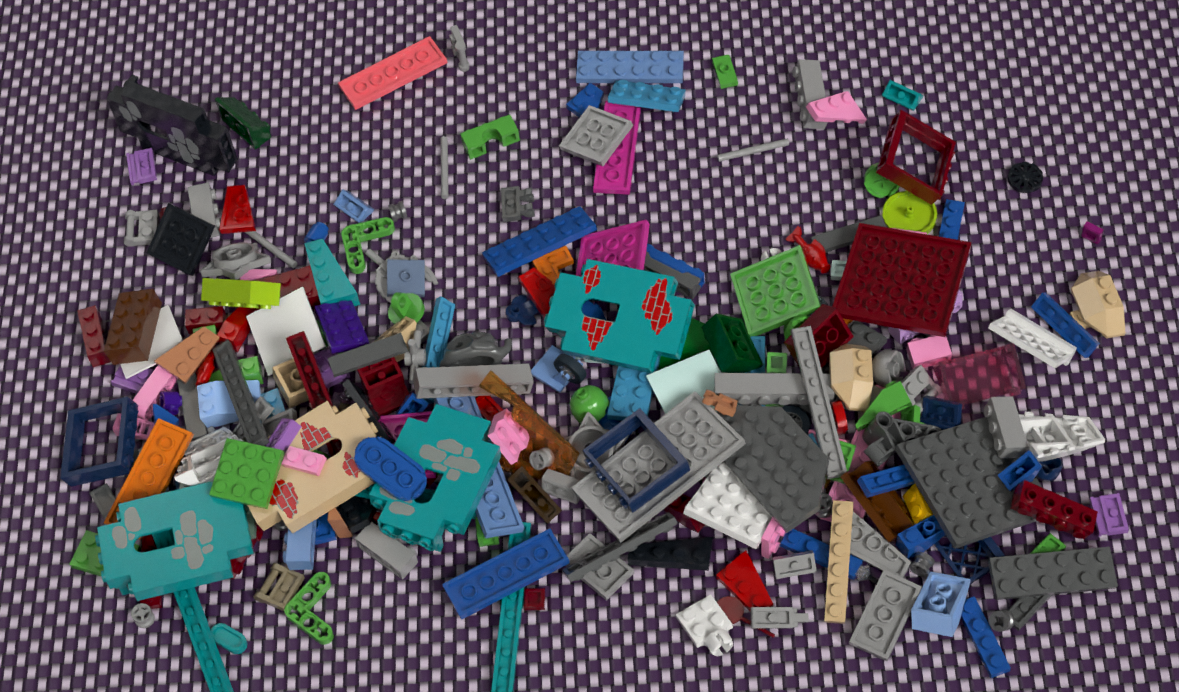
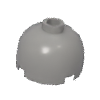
M883 350L874 357L872 371L873 380L877 385L885 388V385L892 381H896V383L902 381L903 377L899 376L900 370H904V358L901 352H897L898 350Z

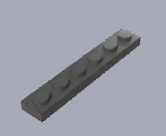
M668 512L640 527L621 543L616 540L564 568L563 572L570 582L581 580L588 572L597 571L603 564L619 559L623 553L632 552L637 549L638 545L654 540L656 535L669 532L678 523L675 517Z

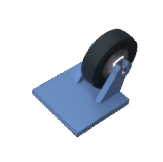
M553 345L531 370L533 377L559 393L569 382L580 384L587 376L583 363L579 359L577 360L575 357L565 354Z

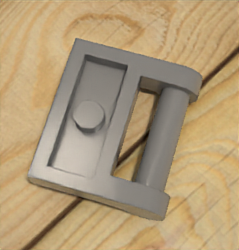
M454 25L450 27L451 34L449 38L453 45L451 49L453 55L458 56L460 71L466 72L470 68L465 54L466 45L458 26Z
M158 210L126 211L125 219L127 220L124 244L126 246L150 244L159 225ZM135 220H139L138 237H133Z
M922 365L916 366L901 381L912 406L917 405L921 407L920 414L923 411V397L938 396L942 391L941 387L933 382ZM926 387L928 392L916 403L914 398Z

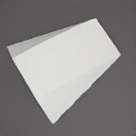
M1025 412L1024 415L1019 414L1028 444L1026 452L1030 450L1039 462L1068 456L1105 443V438L1090 417L1063 415L1062 418H1055L1053 414L1045 413L1043 417L1034 416L1033 412Z
M222 427L190 442L185 452L186 457L181 460L183 465L178 467V474H175L174 479L190 486L214 481L226 439L243 440L238 439L237 435H233L226 427Z

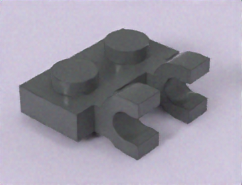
M519 186L501 188L503 222L522 220L521 215L535 217L532 203L521 205V200L534 202L532 188L520 190Z

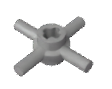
M414 331L413 339L408 340V352L404 354L405 366H410V384H413L415 369L426 365V349H420L421 331Z

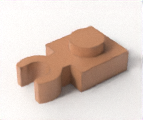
M706 389L702 403L715 406L714 410L723 415L733 417L738 401L721 393L716 395L713 391Z

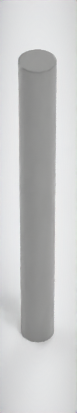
M443 136L440 138L441 198L448 199V138Z
M787 138L717 155L718 162L789 146V140Z
M256 231L245 232L290 267L295 268L297 266L295 260Z

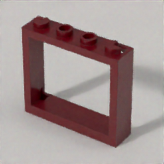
M900 110L891 118L876 173L932 205L937 200H941V196L945 193L944 186L948 181L947 175L952 167L951 159L955 154L956 142L905 111ZM902 130L940 152L931 186L893 164Z

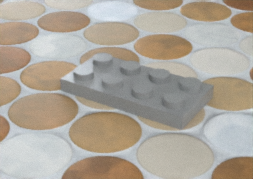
M883 570L849 644L888 661L922 586Z

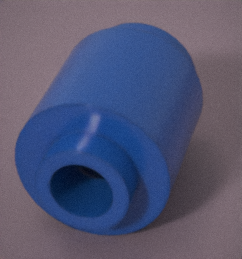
M316 222L306 234L304 242L308 243L319 239L325 241L329 228L322 222Z

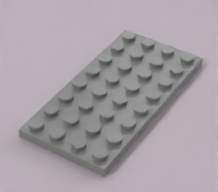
M695 391L654 423L688 461L689 472L634 513L628 507L626 509L622 507L618 501L619 497L616 494L613 496L606 486L608 484L598 479L595 474L596 470H593L572 487L573 492L620 543L746 444L745 440L710 405L702 403L703 398ZM643 431L602 463L601 466L627 496L632 498L675 466V464L653 439Z

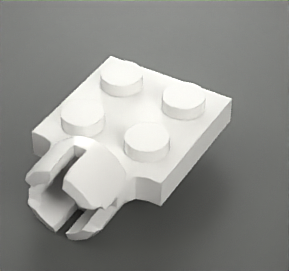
M712 595L676 614L677 620L697 648L707 646L714 656L723 655L719 649L721 646L726 653L732 648L733 641L728 634V631L733 628L732 623Z

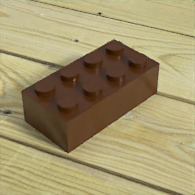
M153 288L118 294L104 348L105 354L113 365L148 361L162 305Z

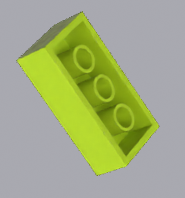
M203 278L201 301H209L208 305L259 308L260 305V309H271V306H279L281 283Z

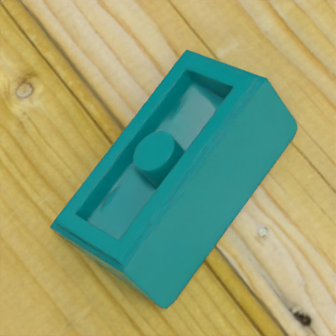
M889 80L882 94L883 97L913 111L924 97L922 94L892 80Z

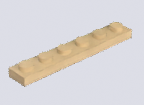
M833 500L824 622L845 624L853 517V502Z

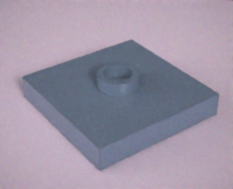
M387 260V297H392L396 292L413 293L419 297H425V260Z

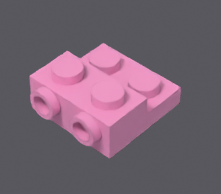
M507 408L494 415L488 437L495 445L500 446L501 453L512 465L518 461L520 451L527 448L530 438L529 434L523 426H520L515 415L508 411Z

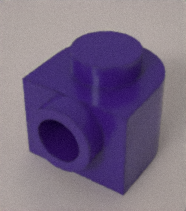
M161 391L159 405L172 415H176L179 413V407L182 406V396L177 391Z

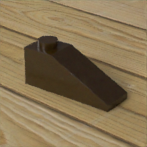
M522 466L506 479L511 487L547 524L562 511Z

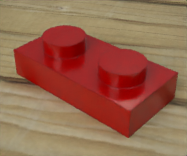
M479 396L475 399L482 418L491 421V423L494 415L503 411L490 396Z

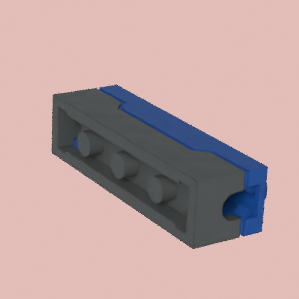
M647 244L644 271L675 277L678 281L676 291L694 299L705 284L704 273L699 268H693L683 260H677L667 252H661L652 245Z

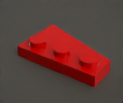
M245 185L227 186L219 228L221 234L256 231Z
M534 267L520 275L518 280L545 319L546 314H549V302L551 296H554L555 285Z
M746 550L716 574V579L738 598L750 612L751 607H773V602Z

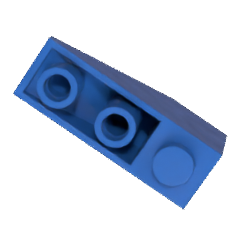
M932 515L897 534L896 546L910 560L915 557L917 552H925L946 534L936 517Z

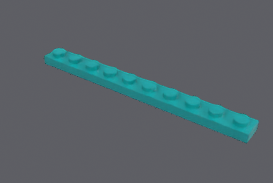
M522 522L524 525L523 532L509 535L508 550L530 539L531 523ZM525 587L502 598L491 692H513Z
M172 529L152 534L157 549L175 545ZM195 587L173 592L210 692H234Z

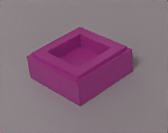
M1086 221L1083 225L1081 236L1095 244H1099L1104 229Z

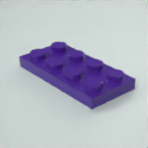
M352 300L331 304L324 303L315 306V314L332 354L346 352L369 344L368 337Z

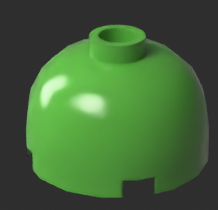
M585 385L577 389L571 396L570 410L579 423L583 421L587 412L591 413L599 421L606 415L605 410L607 406L609 408L610 402L607 395L599 387Z

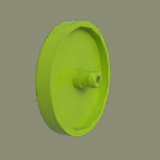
M901 191L892 195L885 202L882 218L887 228L926 232L928 234L936 224L937 209L934 203L931 205L909 191Z

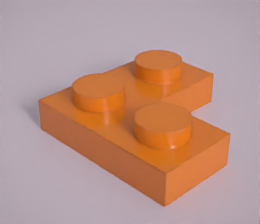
M564 246L533 260L532 264L555 285L556 279L560 276L558 270L574 264V260L567 246Z

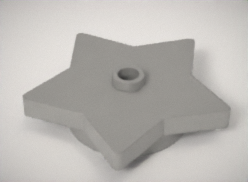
M233 243L214 251L212 254L213 261L200 271L202 277L224 275L233 280H238L249 270L270 264L271 259L269 255L259 252L257 243Z
M589 412L586 413L579 429L573 435L555 442V446L570 460L571 477L582 480L595 470L593 467L590 469L584 462L585 455L583 449L609 431L604 429ZM628 436L596 460L600 464L604 463L622 448Z

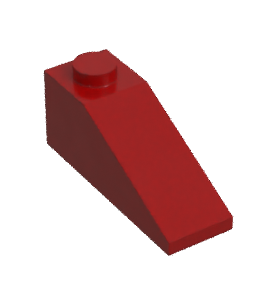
M260 305L259 308L238 307L221 326L217 334L220 337L219 343L222 344L229 340L234 351L238 353L251 330L246 316L259 310Z

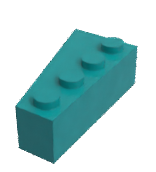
M319 239L305 243L320 303L331 304L352 300L354 307L360 305L356 290L324 240Z

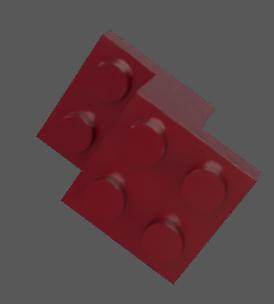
M395 357L357 369L362 387L373 404L372 408L380 416L397 411L406 396L409 395L403 373Z

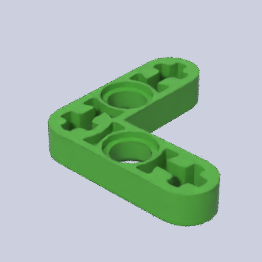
M383 217L343 228L342 239L348 266L352 273L360 274L366 268L361 242L389 236L394 233L395 226L391 218ZM366 228L373 229L369 234L364 233ZM349 233H352L353 240L351 241L349 239ZM351 247L359 248L358 251L354 253L349 252V249ZM354 259H358L359 266L355 267Z
M318 572L285 606L284 612L290 622L319 644L326 645L332 642L334 638L332 628L310 611L331 587L329 575L325 572ZM319 580H321V581L325 580V584H324V585H323L322 583L318 584V581H319ZM312 593L313 598L310 601H304V594ZM292 609L298 610L299 615H301L300 619L295 613L291 614L290 611ZM307 619L315 621L311 627H305L304 622ZM318 627L320 631H322L323 633L327 632L328 636L321 637L319 631L317 630Z

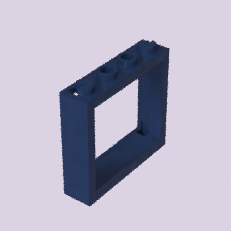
M127 396L68 410L60 479L73 487L129 474L134 462L133 454L137 430V414L139 412L138 404ZM121 413L116 461L80 469L85 421Z
M640 408L583 449L586 465L590 469L593 467L596 470L595 474L601 482L605 481L608 484L606 487L613 496L616 494L624 509L628 507L632 513L690 471L685 457ZM641 426L675 466L632 498H629L596 459Z

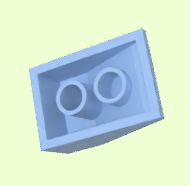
M246 380L255 403L261 396L259 380ZM213 381L197 386L199 415L207 428L239 421L224 381Z
M930 571L911 609L912 629L953 637L961 618L970 579Z

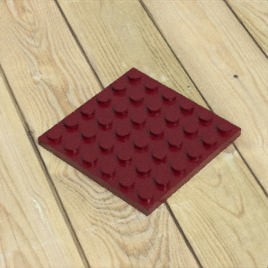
M859 223L832 307L837 308L843 319L946 337L972 242Z

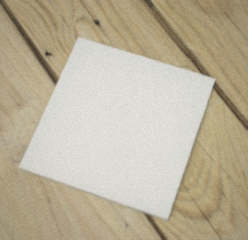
M304 287L280 298L279 306H271V309H259L246 316L268 376L273 374L272 367L293 359L286 340L287 337L304 331L313 353L326 347Z
M169 305L160 310L148 361L120 364L126 379L156 365L154 360L183 341Z

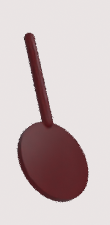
M726 596L717 601V604L732 625L740 620L751 625V621L743 617L744 606L738 598ZM758 629L772 638L775 637L774 633L766 629Z

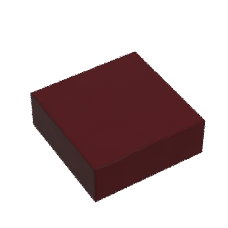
M545 588L525 589L524 610H545Z

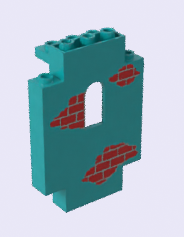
M587 259L586 264L582 266V277L560 272L559 278L555 281V293L550 298L549 314L545 316L544 325L549 332L557 333L562 338L560 347L565 354L647 373H653L658 355L680 360L695 304L691 299L675 296L678 285L675 277ZM594 299L620 306L615 322L585 316L582 312L583 304L587 300Z

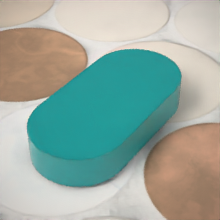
M218 623L211 628L215 643L232 654H241L246 650L248 643L245 636L224 623Z

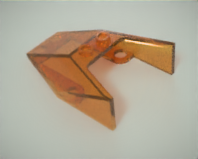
M490 370L479 387L514 405L511 411L512 418L527 430L530 437L527 448L520 451L518 461L511 465L501 453L499 463L502 470L514 473L522 466L532 478L541 480L547 469L569 476L580 453ZM544 447L551 449L555 457L552 466L535 470L530 464V454Z

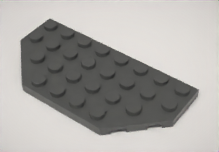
M737 405L733 417L723 415L717 411L746 443L727 458L724 463L786 533L820 510L829 459L782 407Z

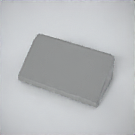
M547 469L542 476L541 488L549 495L578 504L579 497L573 492L572 487L581 480Z

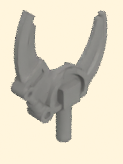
M368 249L365 254L379 265L375 276L376 289L386 301L391 303L392 297H387V260L418 259L415 255L405 257V255L399 254L398 251H393L391 256L384 261L374 251ZM425 265V278L428 282L438 285L434 273Z

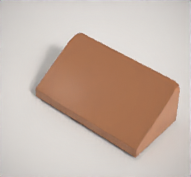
M337 509L330 510L327 520L339 538L353 537Z

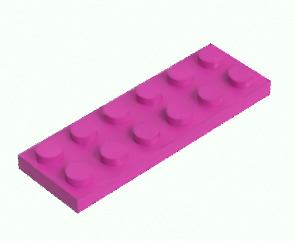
M605 101L604 111L630 120L633 127L605 165L600 166L596 164L593 192L630 195L641 107Z

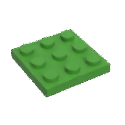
M227 438L209 495L218 499L268 509L285 452L280 449Z

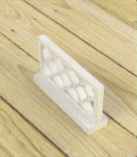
M1009 309L1004 317L990 323L988 327L1054 368L1062 364L1067 366L1077 347L1013 309Z

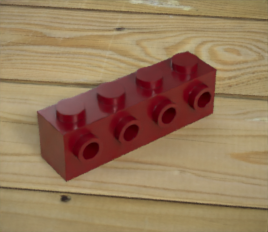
M1026 480L1015 487L1011 509L1016 510L1019 514L1030 516L1040 523L1053 526L1056 530L1072 534L1075 538L1084 540L1094 532L1098 511Z

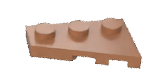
M202 327L154 360V363L186 384L219 341L220 337L206 327Z

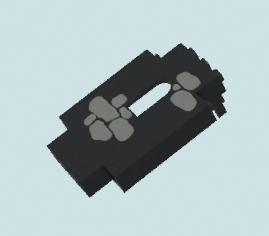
M131 75L125 81L123 87L116 85L108 94L107 101L119 130L138 138L142 149L152 148L153 153L212 176H215L219 169L229 173L237 162L238 157L228 128L208 120L204 108L140 85L137 82L139 78L135 75ZM150 125L166 130L168 137L153 132Z

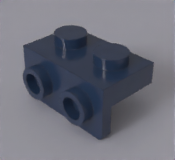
M925 396L923 397V411L920 422L939 427L941 430L961 425L962 403Z

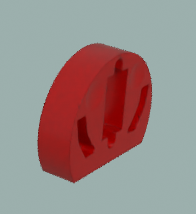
M840 400L830 402L838 435H843L848 430L843 404Z

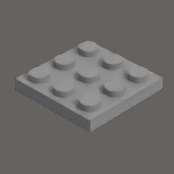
M589 105L559 147L565 152L604 166L633 127V124L630 120Z

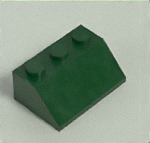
M234 97L215 98L222 121L255 150L272 138L269 124L266 121L262 122L254 111L248 110L244 102H239Z
M716 313L701 327L722 373H745L763 366L742 319Z

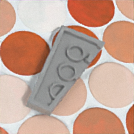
M853 511L850 554L881 571L886 570L904 578L911 561Z

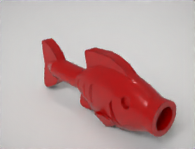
M797 226L786 238V241L796 242L802 247L809 267L820 271L822 274L828 272L830 265L828 264L823 245L816 239L811 244H807L801 237V227Z
M213 350L209 352L197 368L196 386L208 383L215 369Z

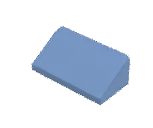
M342 189L333 204L358 223H362L374 211L368 204Z

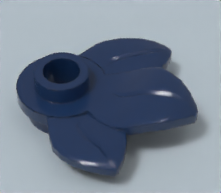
M519 295L512 299L511 305L506 308L505 315L511 322H520L523 325L529 326L537 323L534 315L539 310L533 301L527 300L526 295Z

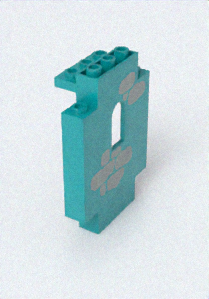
M438 404L435 405L427 423L408 417L394 446L421 465L424 471L427 469L443 476L432 499L423 504L417 503L414 499L410 501L398 500L375 483L369 493L371 505L377 509H383L377 520L379 530L390 538H399L411 545L417 544L429 551L435 550L441 552L444 546L442 535L445 529L453 534L459 533L464 535L501 458L500 446L487 442L491 421Z
M213 481L118 504L119 512H116L118 522L97 527L98 535H95L97 546L101 548L98 558L100 564L104 567V570L101 571L103 583L107 582L110 589H119L122 595L134 594L136 600L140 601L233 578L230 560L254 554L244 504L211 497L209 493ZM173 530L175 541L173 546L148 552H138L134 548L136 540L142 536Z

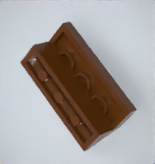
M865 461L854 471L844 473L841 479L888 542L896 541L897 534L914 526V521L908 507L895 490L868 498L865 496L857 480L861 476L880 471L872 461Z

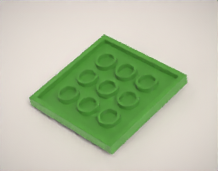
M800 245L730 274L750 337L761 335L788 324L795 316L813 314L821 306L803 249Z

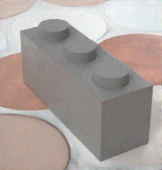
M209 182L187 187L191 213L215 225L210 238L220 236L219 228L221 221L216 216V214H219L217 203H214V200L217 199L215 189H211Z
M991 397L984 406V415L988 419L989 432L994 439V449L997 451L999 459L1020 458L1028 449V444L1014 398Z
M371 522L370 525L366 526L355 537L358 548L402 580L418 563L417 553L412 547L404 546L399 538L393 539L379 530L378 524L376 525Z

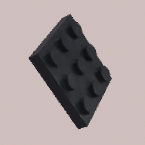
M168 203L146 253L188 275L194 276L215 225Z

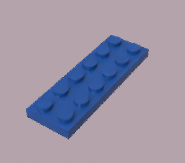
M579 206L482 252V256L496 276L499 277L596 231V224Z
M549 528L443 583L442 586L462 620L566 566L570 562L552 530Z

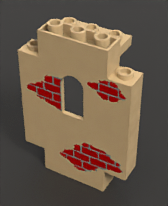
M326 401L295 420L302 427L290 446L312 452L330 440L338 439L342 442V448L340 452L325 461L319 476L290 469L281 464L268 509L247 505L256 523L263 531L283 520L287 528L292 533H295L375 483L359 471L354 460L357 445L365 438L377 437L375 433L379 432L373 422H368L367 419L370 416L364 407L360 408L357 403H354L339 412L336 405L332 407Z

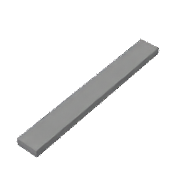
M811 326L791 329L819 448L829 459L826 477L827 479L841 477L847 472Z

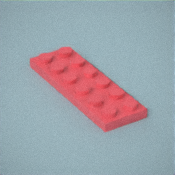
M429 36L338 82V85L353 108L357 110L448 62L439 47Z

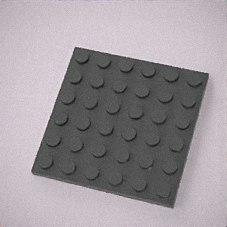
M987 417L896 445L895 450L954 549L1036 522V519L1027 515H1021L1016 510L1011 509L1015 490L1009 491L998 477V474L1018 458L999 459L998 453L994 449L993 436L989 432ZM1034 478L1031 482L1042 487L1037 478Z

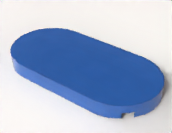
M382 437L365 438L357 445L354 456L355 464L359 471L398 500L410 501L422 495L427 485V478L421 465Z

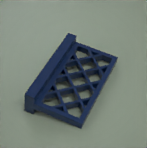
M992 537L976 541L979 544L978 552L967 550V545L964 546V549H954L951 543L949 547L941 546L938 543L939 541L934 544L957 577L964 578L962 576L963 568L974 569L973 576L968 578L970 579V584L990 572L989 566H978L980 557L993 558L1005 556ZM951 552L963 553L961 563L951 561ZM966 554L977 556L975 565L964 564Z

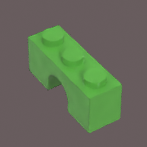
M511 115L500 117L497 120L460 133L462 145L470 160L487 154L485 143L488 140L497 139L502 143L503 147L520 141L518 128Z

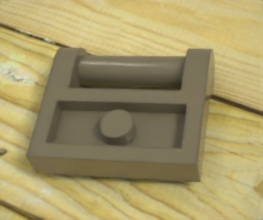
M273 563L270 568L271 572L260 590L256 591L253 598L260 603H266L284 611L285 606L295 596L305 577L301 573ZM278 574H282L270 595H266Z

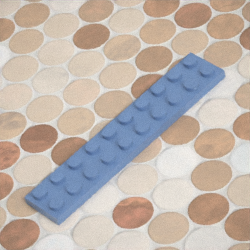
M474 396L433 398L435 404L482 418ZM499 462L475 511L485 538L521 533L524 530V525Z

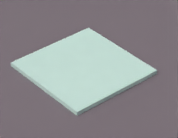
M707 350L646 375V378L666 414L694 391L702 398H704L703 395L706 389L714 392L715 373H721L710 350Z

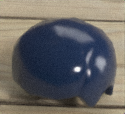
M1055 458L1040 461L1042 468L1035 478L1047 482L1055 480L1063 467L1061 459Z

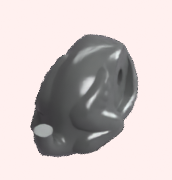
M473 331L472 333L457 335L445 348L439 367L501 364L502 359L512 348V340L510 338L505 339L504 346L499 347L497 340L486 332Z

